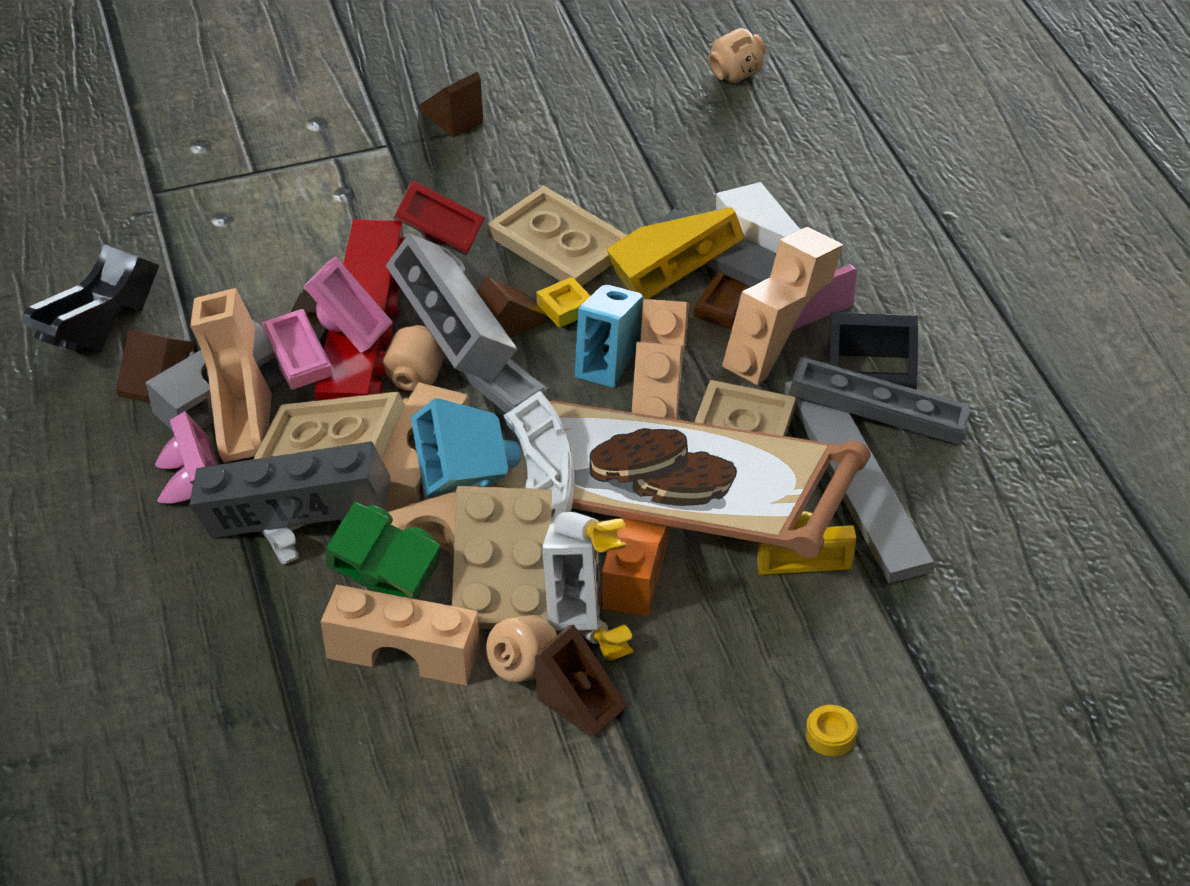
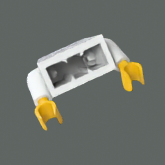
M564 512L556 517L553 524L549 525L542 547L548 622L554 627L555 631H563L567 626L575 625L582 637L593 644L599 643L604 657L609 661L631 654L633 649L627 643L628 640L632 639V633L626 625H621L608 630V625L599 619L602 591L600 552L626 547V543L620 541L617 529L625 528V523L619 518L599 522L595 518L576 512Z

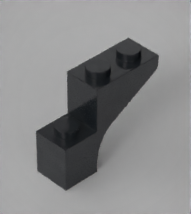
M104 244L93 269L79 285L28 307L20 323L36 329L34 338L51 345L61 346L83 354L85 347L102 352L116 313L123 314L126 306L142 312L159 265Z

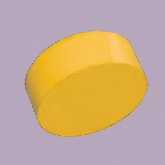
M823 705L814 709L808 716L806 725V740L809 746L817 753L825 756H840L849 752L856 742L858 729L856 718L849 710L838 705Z

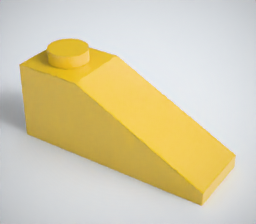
M729 207L640 227L606 250L617 276L630 291L640 293L644 299H649L745 238L735 210Z

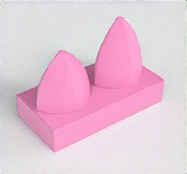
M185 411L170 420L175 436L164 446L155 463L156 467L162 469L183 467L164 487L157 499L158 503L171 504L190 500L196 468L218 465L208 435Z

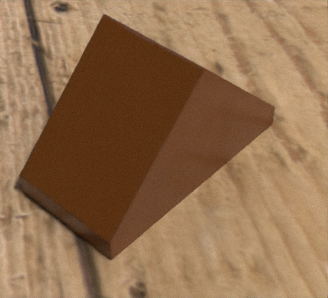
M478 72L445 87L418 105L421 113L452 137L483 123L481 78Z
M487 276L477 290V293L509 338H513L547 322V315L525 292Z
M128 330L116 389L117 395L150 403L146 382L188 358L194 349L193 341L157 333Z
M575 625L567 626L535 655L537 699L588 736H596L628 706Z

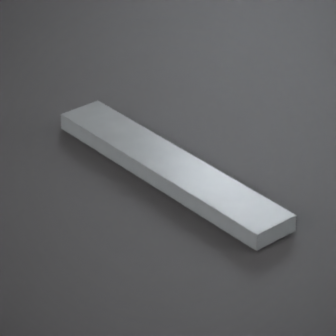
M792 381L785 383V395H789ZM796 397L795 413L810 440L832 444H843L850 440H856L868 447L849 412ZM870 451V458L866 466L862 470L857 471L843 497L847 509L888 584L932 573L934 565L932 557ZM833 460L830 461L826 468L831 479L840 464Z

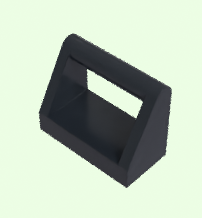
M831 312L828 337V364L839 367V356L905 358L906 373L853 372L917 390L918 315Z

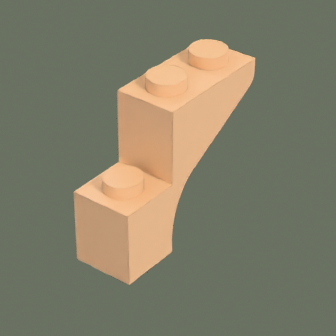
M809 227L780 240L770 278L742 291L722 367L756 385L762 383L768 377L806 304L821 288L832 282L843 244Z
M233 288L194 298L190 324L201 348L208 371L217 449L224 463L248 459L256 455L269 429L272 393L253 357L256 327L237 289Z
M643 299L641 340L636 344L632 413L677 420L682 363L687 340L688 302Z

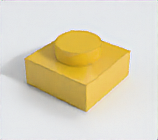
M569 277L536 292L537 305L559 328L578 320L579 307L591 297L573 277Z

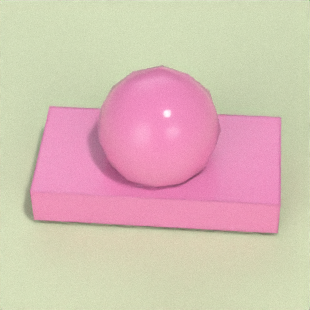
M337 257L329 260L303 286L317 302V318L321 325L329 331H342L360 353L369 349L393 323Z
M304 309L262 322L264 334L279 363V370L286 378L291 390L333 376L331 364Z

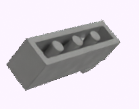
M409 233L385 266L453 367L492 382L516 352V346L463 273L465 266L462 261L446 248Z

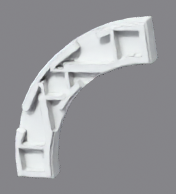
M538 391L506 413L504 418L509 428L516 435L524 452L528 470V480H526L525 488L552 489L551 524H553L558 515L564 512H571L575 489L574 462L571 447L560 418L543 393Z

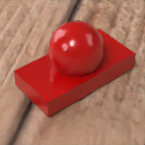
M414 180L410 182L393 217L419 231L427 239L438 241L465 256L469 253L485 220V217Z

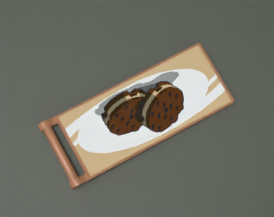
M549 401L562 422L571 447L575 474L572 509L787 547L806 558H814L819 554L824 545V532L855 474L866 466L871 454L865 444L856 440H850L843 444H832L560 401ZM519 444L521 447L519 464L515 468H508L507 475L491 487L525 488L526 480H528V470L521 444ZM830 461L839 462L838 468L807 525L793 530Z

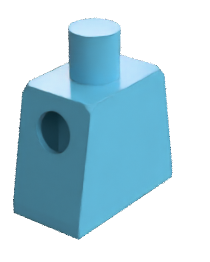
M602 285L579 307L574 377L612 388L616 387L636 352L637 342L641 340L644 297L640 293L611 285ZM609 345V351L605 353L603 348Z
M434 398L411 416L425 498H434L457 490V486L480 484L481 487H490L507 475L508 468H515L520 462L521 447L519 443L512 440H503L499 418L492 412Z

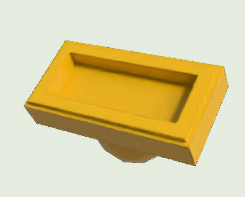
M803 510L793 530L805 527L813 513ZM854 526L827 527L823 534L824 545L817 557L814 558L803 557L787 547L758 542L757 566L759 575L853 569L856 544Z

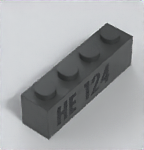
M369 441L196 468L189 505L211 538L344 519L355 501L366 507L369 505L380 507L387 512L391 476L373 442Z

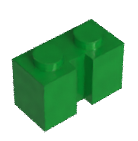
M355 501L326 547V567L374 592L418 600L439 564L441 544L437 543L430 533L421 528L411 527L409 529L406 527L405 531L391 525L393 518L384 509L374 505L366 507Z

